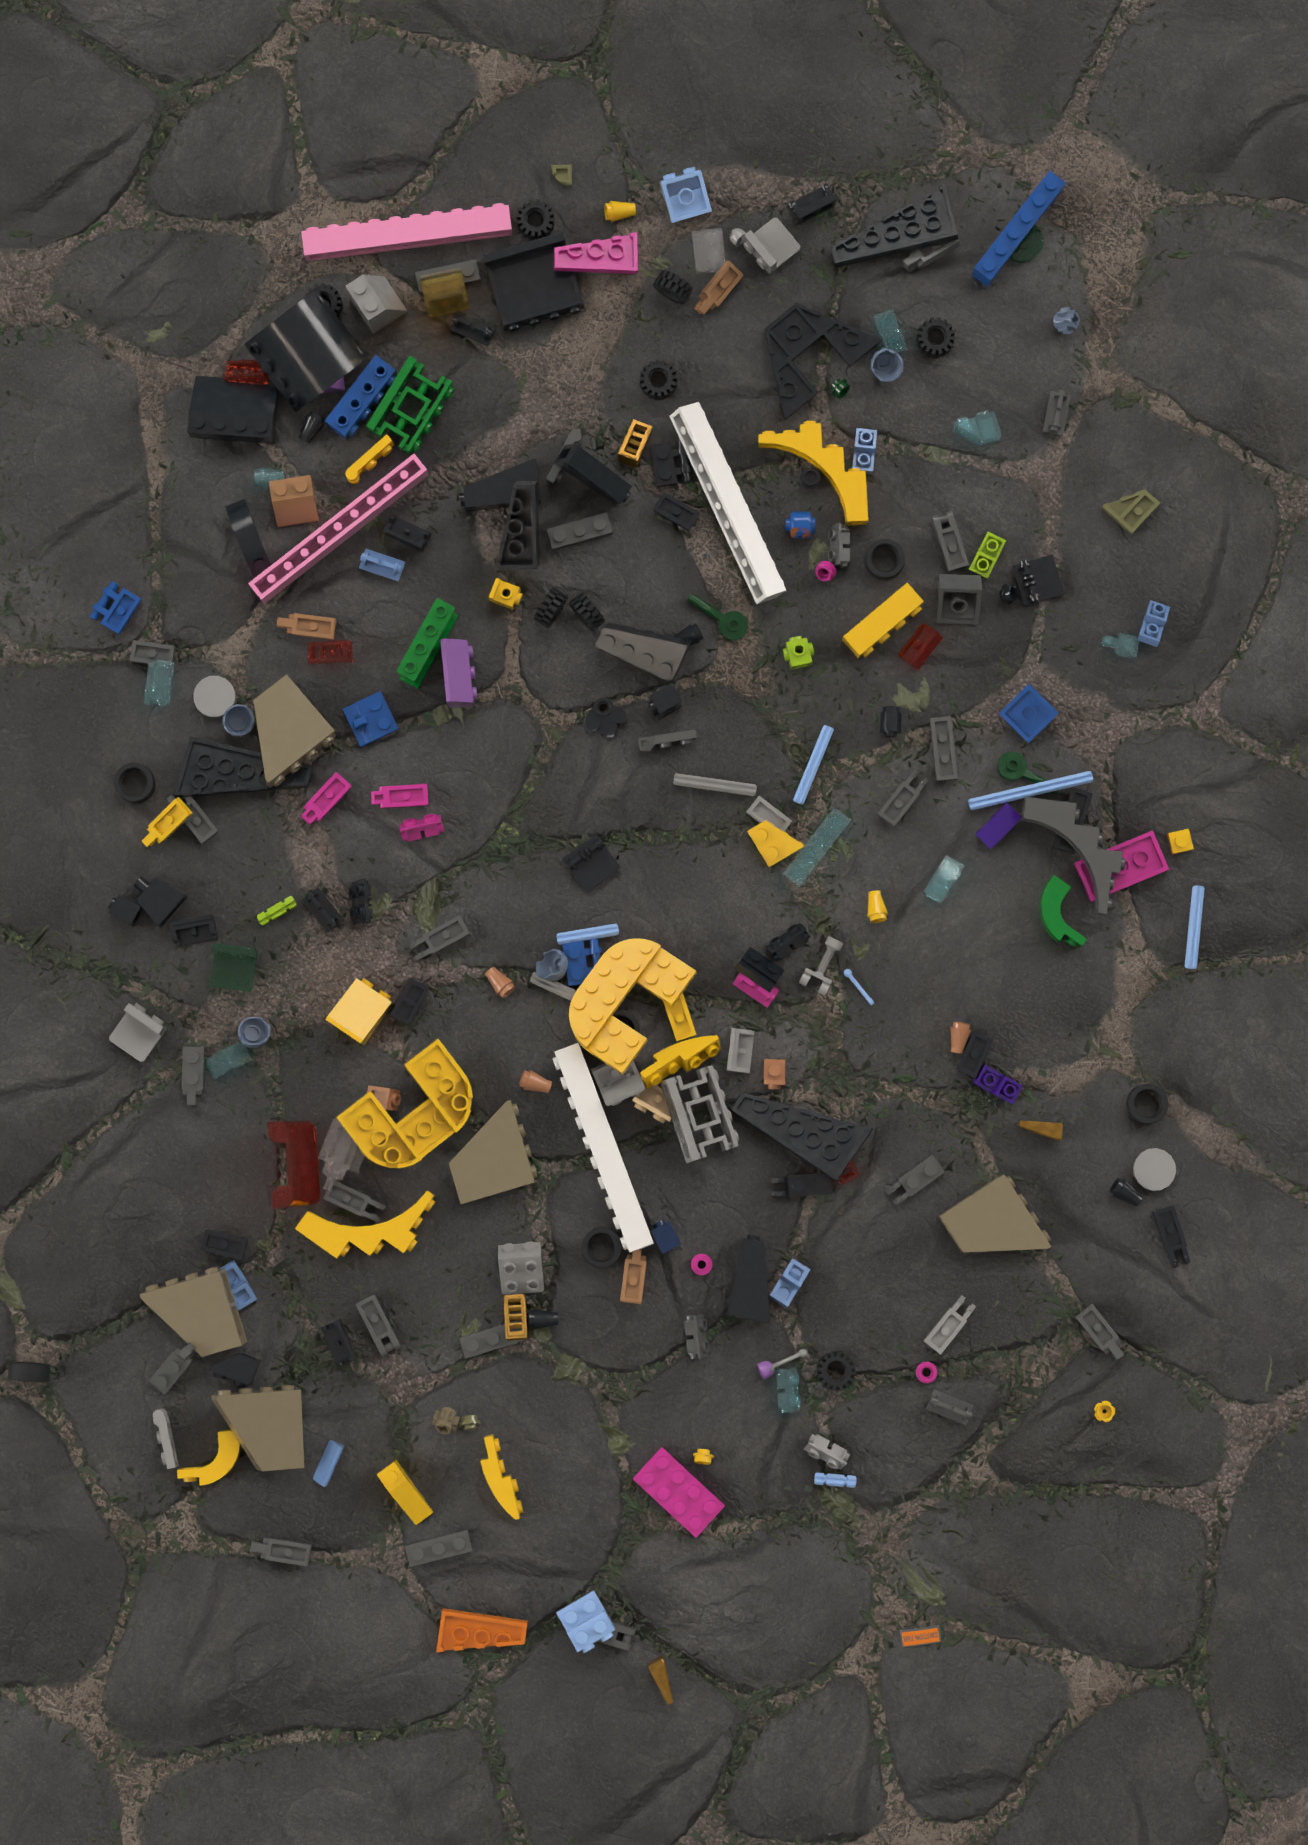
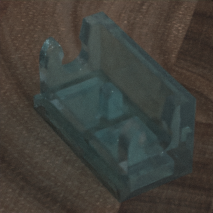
M153 659L149 662L144 704L151 705L152 703H157L159 706H164L170 703L174 662Z

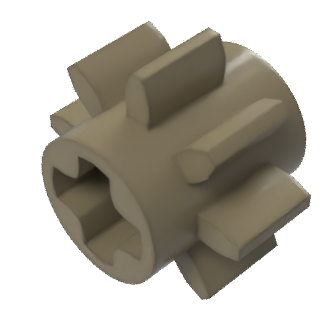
M444 1407L441 1409V1412L435 1411L432 1425H436L435 1429L439 1433L449 1434L451 1430L456 1431L460 1417L456 1416L457 1413L454 1409Z

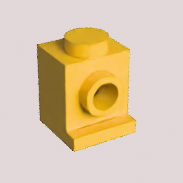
M496 578L489 595V600L513 610L515 605L520 604L523 594L520 593V587ZM503 591H510V595L508 597L503 596Z

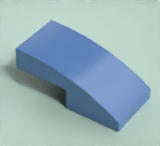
M792 1258L768 1298L787 1308L810 1269Z
M235 1260L219 1268H225L238 1310L257 1300L255 1293Z

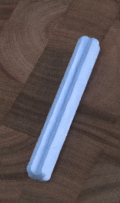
M824 725L793 798L795 803L803 805L834 731L830 726Z
M1197 885L1192 887L1185 968L1196 969L1205 888Z

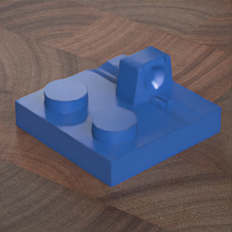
M1029 683L999 714L1029 743L1059 712Z
M381 691L343 708L361 748L399 730Z

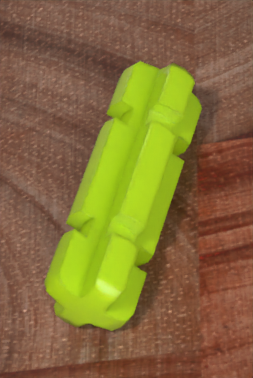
M292 896L284 899L283 903L280 901L268 908L266 913L263 911L258 914L257 919L264 926L270 923L269 920H275L287 913L288 909L292 910L295 908L297 903Z

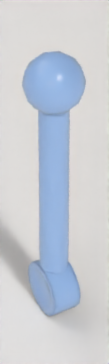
M846 969L844 971V976L850 978L853 984L865 997L867 1002L872 1006L874 1004V1001L868 996V994L864 991V989L853 977L852 971L850 969Z

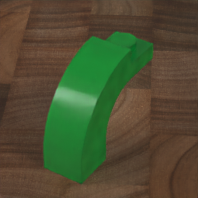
M1053 875L1045 885L1040 897L1039 913L1042 924L1047 933L1056 942H1059L1064 936L1066 938L1065 942L1074 948L1076 946L1081 947L1087 938L1069 927L1061 916V903L1071 886Z

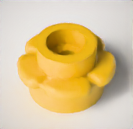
M1102 1401V1403H1097L1094 1407V1415L1099 1421L1109 1422L1115 1415V1408L1111 1406L1109 1401Z
M698 1449L697 1453H693L695 1457L694 1463L710 1465L712 1458H714V1455H710V1450Z

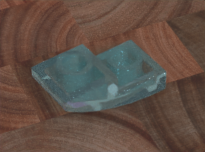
M889 309L872 315L879 337L882 338L883 347L891 348L897 353L907 350L894 310Z
M946 855L923 894L942 904L961 874L964 865Z

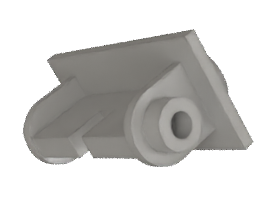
M811 1434L808 1440L809 1443L803 1450L807 1451L815 1459L820 1458L824 1460L829 1467L842 1470L850 1456L847 1450L835 1443L831 1449H828L829 1440L818 1434Z

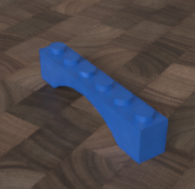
M1051 171L1045 175L974 267L973 277L985 286H990L1029 231L1061 194L1066 182Z

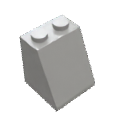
M361 275L346 285L352 304L372 334L408 312L385 276Z

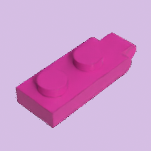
M335 772L303 807L306 811L301 817L309 825L313 824L315 820L320 822L352 786Z
M415 784L379 787V791L371 792V805H380L381 809L429 806L428 785Z

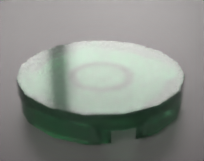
M1034 225L1010 257L1011 260L1025 263L1037 258L1044 243L1038 226Z

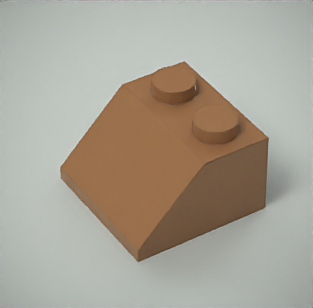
M311 475L269 481L272 505L278 528L319 521L314 483Z

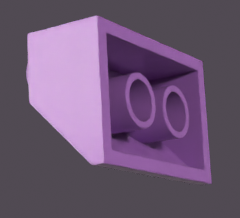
M440 639L446 702L449 708L474 706V700H478L477 688L472 687V679H476L475 667L470 666V658H474L473 646H469L467 640Z

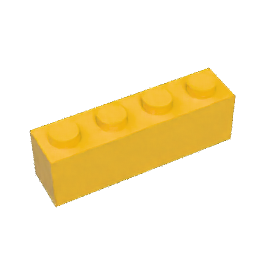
M906 583L845 634L842 640L858 659L862 655L866 658L875 650L873 648L878 642L882 644L890 637L889 633L894 628L898 631L906 624V618L910 615L915 617L922 610L921 606L924 601Z

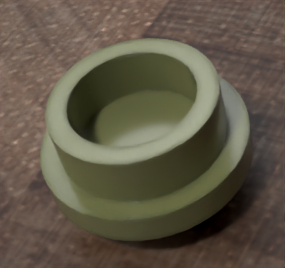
M477 1415L460 1417L459 1427H464V1431L476 1430V1426L480 1425Z

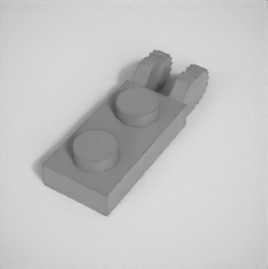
M963 1295L957 1299L951 1308L949 1307L923 1340L940 1355L965 1325L967 1318L976 1307L974 1304L969 1305L963 1315L960 1316L956 1310L964 1303L965 1297Z
M160 1408L152 1414L154 1418L153 1423L159 1427L157 1440L163 1446L164 1452L161 1453L162 1463L167 1465V1469L178 1467L179 1463L168 1413L165 1409Z

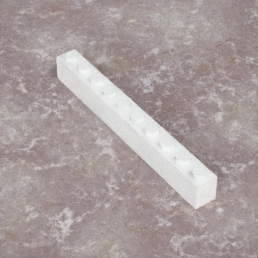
M699 402L679 407L669 417L756 604L777 598L786 591L783 580L779 576L775 563L760 535L757 524L754 522L749 507L734 479L731 468L728 466L722 449L707 421L705 412Z
M579 1043L555 1051L556 1057L552 1058L556 1069H561L564 1076L560 1078L564 1090L568 1089L571 1097L567 1098L572 1110L576 1108L578 1117L575 1118L579 1130L583 1129L586 1137L582 1139L586 1149L591 1148L593 1157L590 1160L594 1170L598 1169L601 1177L597 1179L601 1189L606 1188L608 1197L605 1200L609 1210L613 1209L616 1217L612 1219L616 1229H621L624 1236L620 1238L624 1250L628 1249L632 1253L653 1245V1239Z

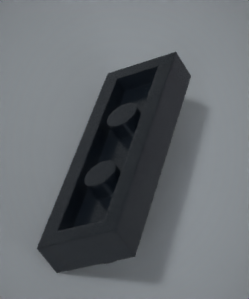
M1072 787L1067 802L1077 803L1076 809H1079L1080 812L1078 822L1074 824L1083 825L1093 793ZM1057 834L1053 848L1074 854L1075 849Z

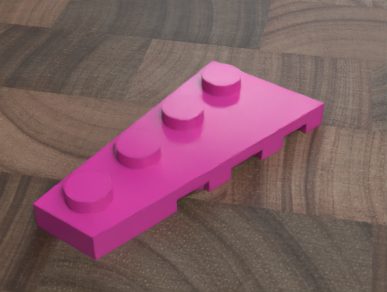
M637 232L626 236H613L611 239L592 240L590 243L585 244L577 243L554 248V271L637 274Z

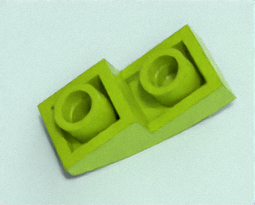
M987 532L969 570L988 579L1007 540Z

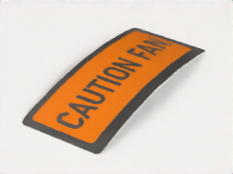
M939 1625L900 1630L902 1647L941 1642Z

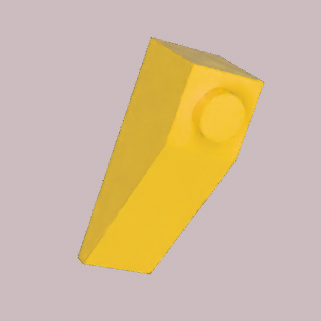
M397 1460L377 1474L388 1492L415 1525L433 1513Z

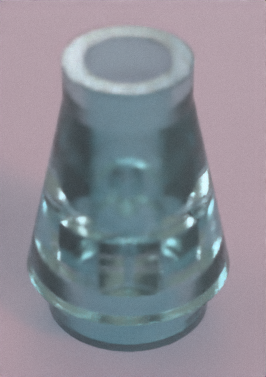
M264 467L253 469L255 486H260V488L269 486V481L284 479L283 469Z

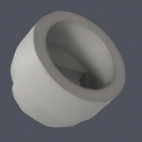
M740 228L733 229L729 235L730 241L736 247L741 246L746 232Z

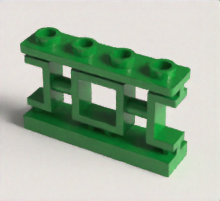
M409 355L366 427L370 433L378 435L380 438L384 436L387 430L403 439L399 449L411 456L413 452L416 453L421 447L422 441L420 440L424 434H429L433 427V419L435 416H440L444 408L442 406L444 401L451 398L455 389L453 388V381L447 380L444 376H441L437 384L422 376L421 374L425 369L424 364L417 362V359ZM412 374L414 379L421 382L417 391L406 386ZM429 387L438 393L440 392L433 405L432 400L424 396ZM408 395L424 403L416 419L400 411ZM390 410L392 414L400 418L395 427L384 421ZM407 422L418 428L411 441L410 436L402 432Z
M439 598L435 600L397 669V673L401 675L399 678L401 681L419 690L441 650L440 639H447L459 617L454 613V606Z

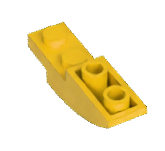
M715 1035L692 1038L671 1045L654 1054V1064L640 1072L645 1088L649 1089L652 1086L658 1085L664 1078L670 1074H675L681 1067L688 1072L700 1066L708 1058L717 1055L721 1050L719 1037Z
M494 1434L484 1437L488 1458L480 1460L483 1473L500 1505L515 1520L520 1519L523 1507L521 1500H517L515 1492L519 1491L517 1480L512 1479L511 1474L502 1475L506 1471L503 1459L499 1460L498 1451H501L499 1439H495Z

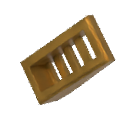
M633 419L618 453L619 462L637 468L653 426ZM634 429L645 432V434L642 435L640 433L634 432ZM631 437H634V438L639 439V440H642V441L639 442V441L633 440V439H631ZM628 445L638 448V450L628 447Z
M1018 1121L1017 1126H1020V1128L1062 1141V1123Z
M525 1294L504 1295L506 1341L527 1340ZM509 1312H522L520 1314H509ZM522 1320V1322L510 1323V1321ZM522 1328V1331L510 1332V1329Z
M662 1655L649 1662L648 1668L666 1703L670 1705L673 1703V1697L665 1660Z

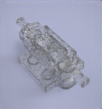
M335 1118L332 1120L318 1156L319 1159L326 1162L322 1171L327 1176L323 1189L332 1191L335 1180H343L346 1170L359 1173L365 1158L359 1147Z

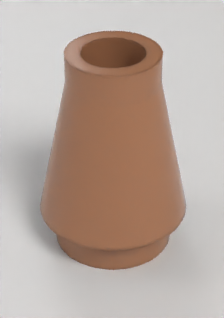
M495 967L490 968L485 973L497 996L505 998L514 991V982Z
M953 1021V1026H950L951 1052L963 1054L971 1032L969 1029L970 1024Z
M524 1070L519 1082V1086L523 1087V1090L549 1093L552 1081L545 1079L532 1070Z

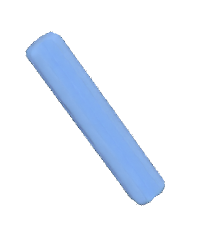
M617 924L562 932L557 934V942L559 945L616 936L619 934V928Z

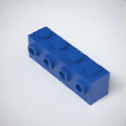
M375 355L326 418V425L345 440H348L349 437H354L359 430L358 425L361 421H366L372 413L371 408L375 403L378 405L384 398L385 394L383 393L388 387L390 388L397 376L396 370Z

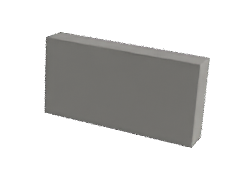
M761 796L757 797L746 812L757 822L761 823L764 820H768L775 827L786 831L792 823V820Z

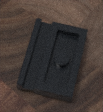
M752 947L748 948L735 967L736 970L768 992L772 990L785 971Z

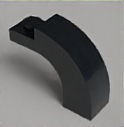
M245 499L225 506L241 551L254 577L270 567L271 563Z

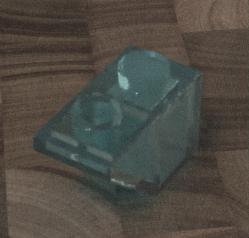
M988 410L976 414V417L970 419L967 416L959 418L952 428L954 433L979 446L1000 440L1002 436L995 412L988 413Z

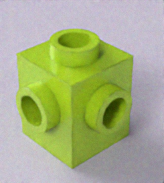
M801 636L790 638L789 642H786V648L783 649L785 661H789L791 670L811 666V655H814L812 642L808 643L807 638L802 639Z

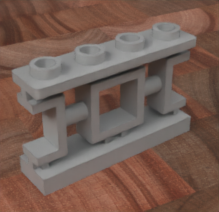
M712 1065L696 1070L699 1080L683 1085L680 1075L660 1082L686 1163L707 1157L704 1146L716 1142L720 1143L722 1152L739 1146L738 1133L733 1129L731 1123V1112L726 1108L724 1102L726 1100L724 1091L720 1089L718 1084L719 1075ZM707 1083L710 1095L700 1098L697 1086ZM689 1088L692 1101L682 1104L679 1091ZM706 1101L712 1121L697 1126L690 1106ZM720 1123L724 1135L714 1138L710 1126ZM702 1129L706 1141L695 1144L692 1132Z

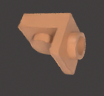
M764 1059L763 1085H768V1089H781V1085H785V1060Z
M368 1085L367 1093L371 1091L384 1109L398 1110L401 1102V1090Z

